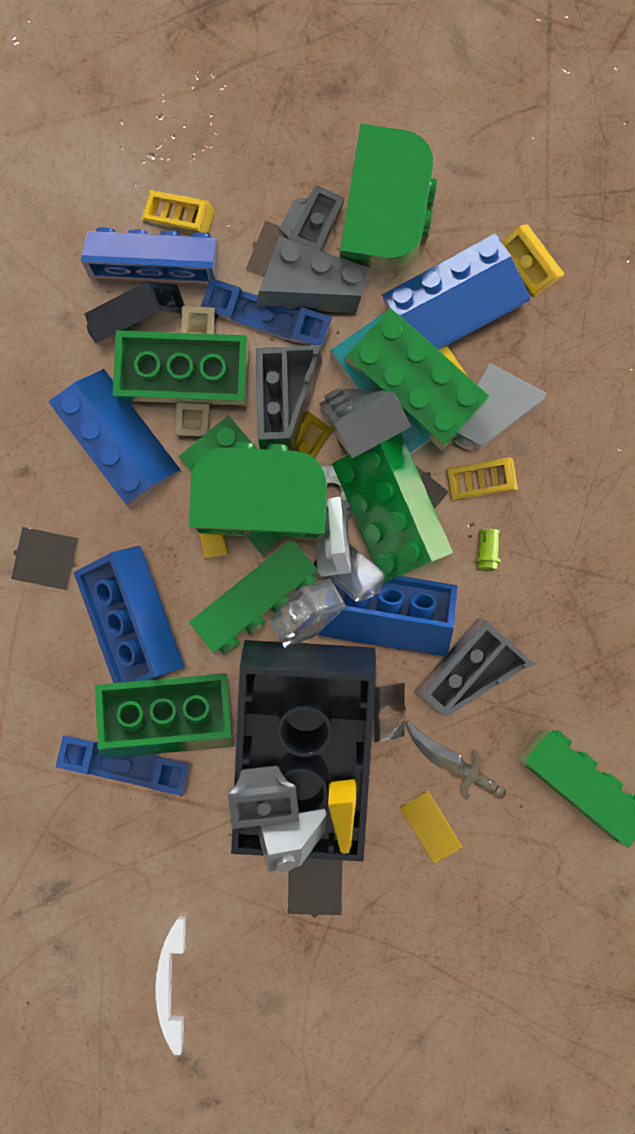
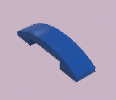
M210 278L200 307L215 308L216 316L268 335L308 346L321 345V348L323 347L332 321L331 316L303 307L301 309L296 308V310H285V307L266 306L265 309L255 308L258 295L242 291L241 287Z
M66 735L62 737L56 768L95 775L179 796L184 794L190 767L189 763L152 754L103 759L98 750V742Z

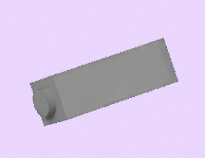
M489 363L478 384L489 395V398L484 406L455 436V443L469 451H472L473 448L477 450L482 449L539 406L547 393Z

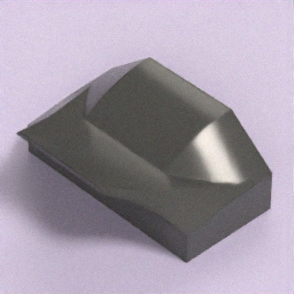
M315 185L309 195L293 200L279 229L288 236L289 240L322 251L336 223L345 198Z
M278 766L241 770L235 788L228 793L232 829L299 821L296 787L285 779Z

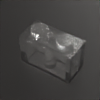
M329 578L300 588L269 620L284 647H288L314 638L346 605Z

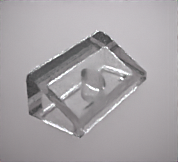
M349 544L351 573L327 577L353 600L360 602L380 593L385 574ZM317 559L314 561V564H313L316 568H317Z

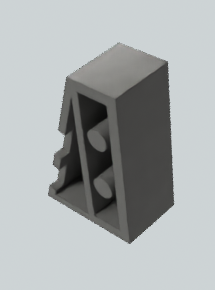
M279 236L261 284L255 308L265 309L266 306L285 307V310H296V307L315 308L316 311L356 313L371 268Z
M321 345L256 348L257 433L260 449L268 450V445L280 444L287 445L288 451H294L323 361Z
M339 388L325 395V400L319 403L335 436L352 458L411 427L395 393L391 391L350 388L342 391Z
M478 618L448 652V657L445 656L415 690V693L438 713L447 717L479 698L484 692L504 683L509 677L523 669L529 668L534 663L488 621Z

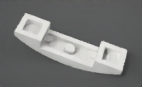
M179 916L171 928L161 950L156 974L157 1013L163 1035L174 1055H181L183 1050L184 1016H171L172 953H183L185 951L186 916Z

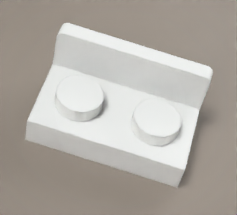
M341 496L328 498L329 511L326 512L325 540H316L317 571L321 577L351 573L348 519Z

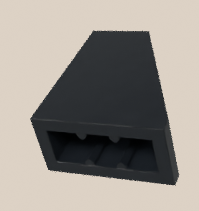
M146 281L84 313L87 320V331L95 343L113 344L115 343L116 330L148 331L182 318V306H185L177 285Z

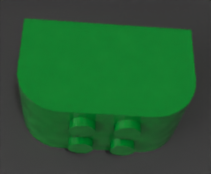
M360 123L341 241L340 258L371 268L370 271L381 273L401 271L408 267L416 258L421 238H428L433 210H428L427 206L433 207L438 180L437 178H431L433 171L432 151L427 142L416 133Z
M235 443L234 448H218L209 451L198 460L192 471L188 527L193 534L325 540L327 498L325 472L319 462L312 456L299 451H288L287 445L270 444L268 445V450L255 449V444Z

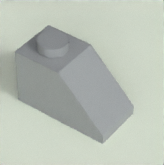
M325 809L299 813V821L259 826V840L267 872H287L294 867L302 865L325 833Z

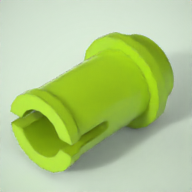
M480 529L479 557L475 558V562L478 563V569L497 570L498 564L501 563V559L498 558L500 530L486 529L485 531V529Z

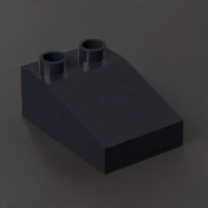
M244 640L239 667L234 788L238 782L241 770L278 766L285 779L296 787L298 813L321 809L326 811L325 833L307 858L364 862L376 686V647ZM355 780L357 785L351 847L349 853L342 854L328 807L329 785H331V782ZM259 826L232 829L231 854L263 856L259 840Z

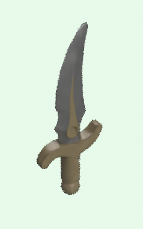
M406 721V727L419 750L433 764L448 770L452 777L464 780L461 786L464 799H469L468 787L472 783L489 794H494L498 799L506 796V789L504 787L498 786V783L479 772L481 758L478 751H473L474 765L471 766L461 758L459 753L431 740L410 721Z

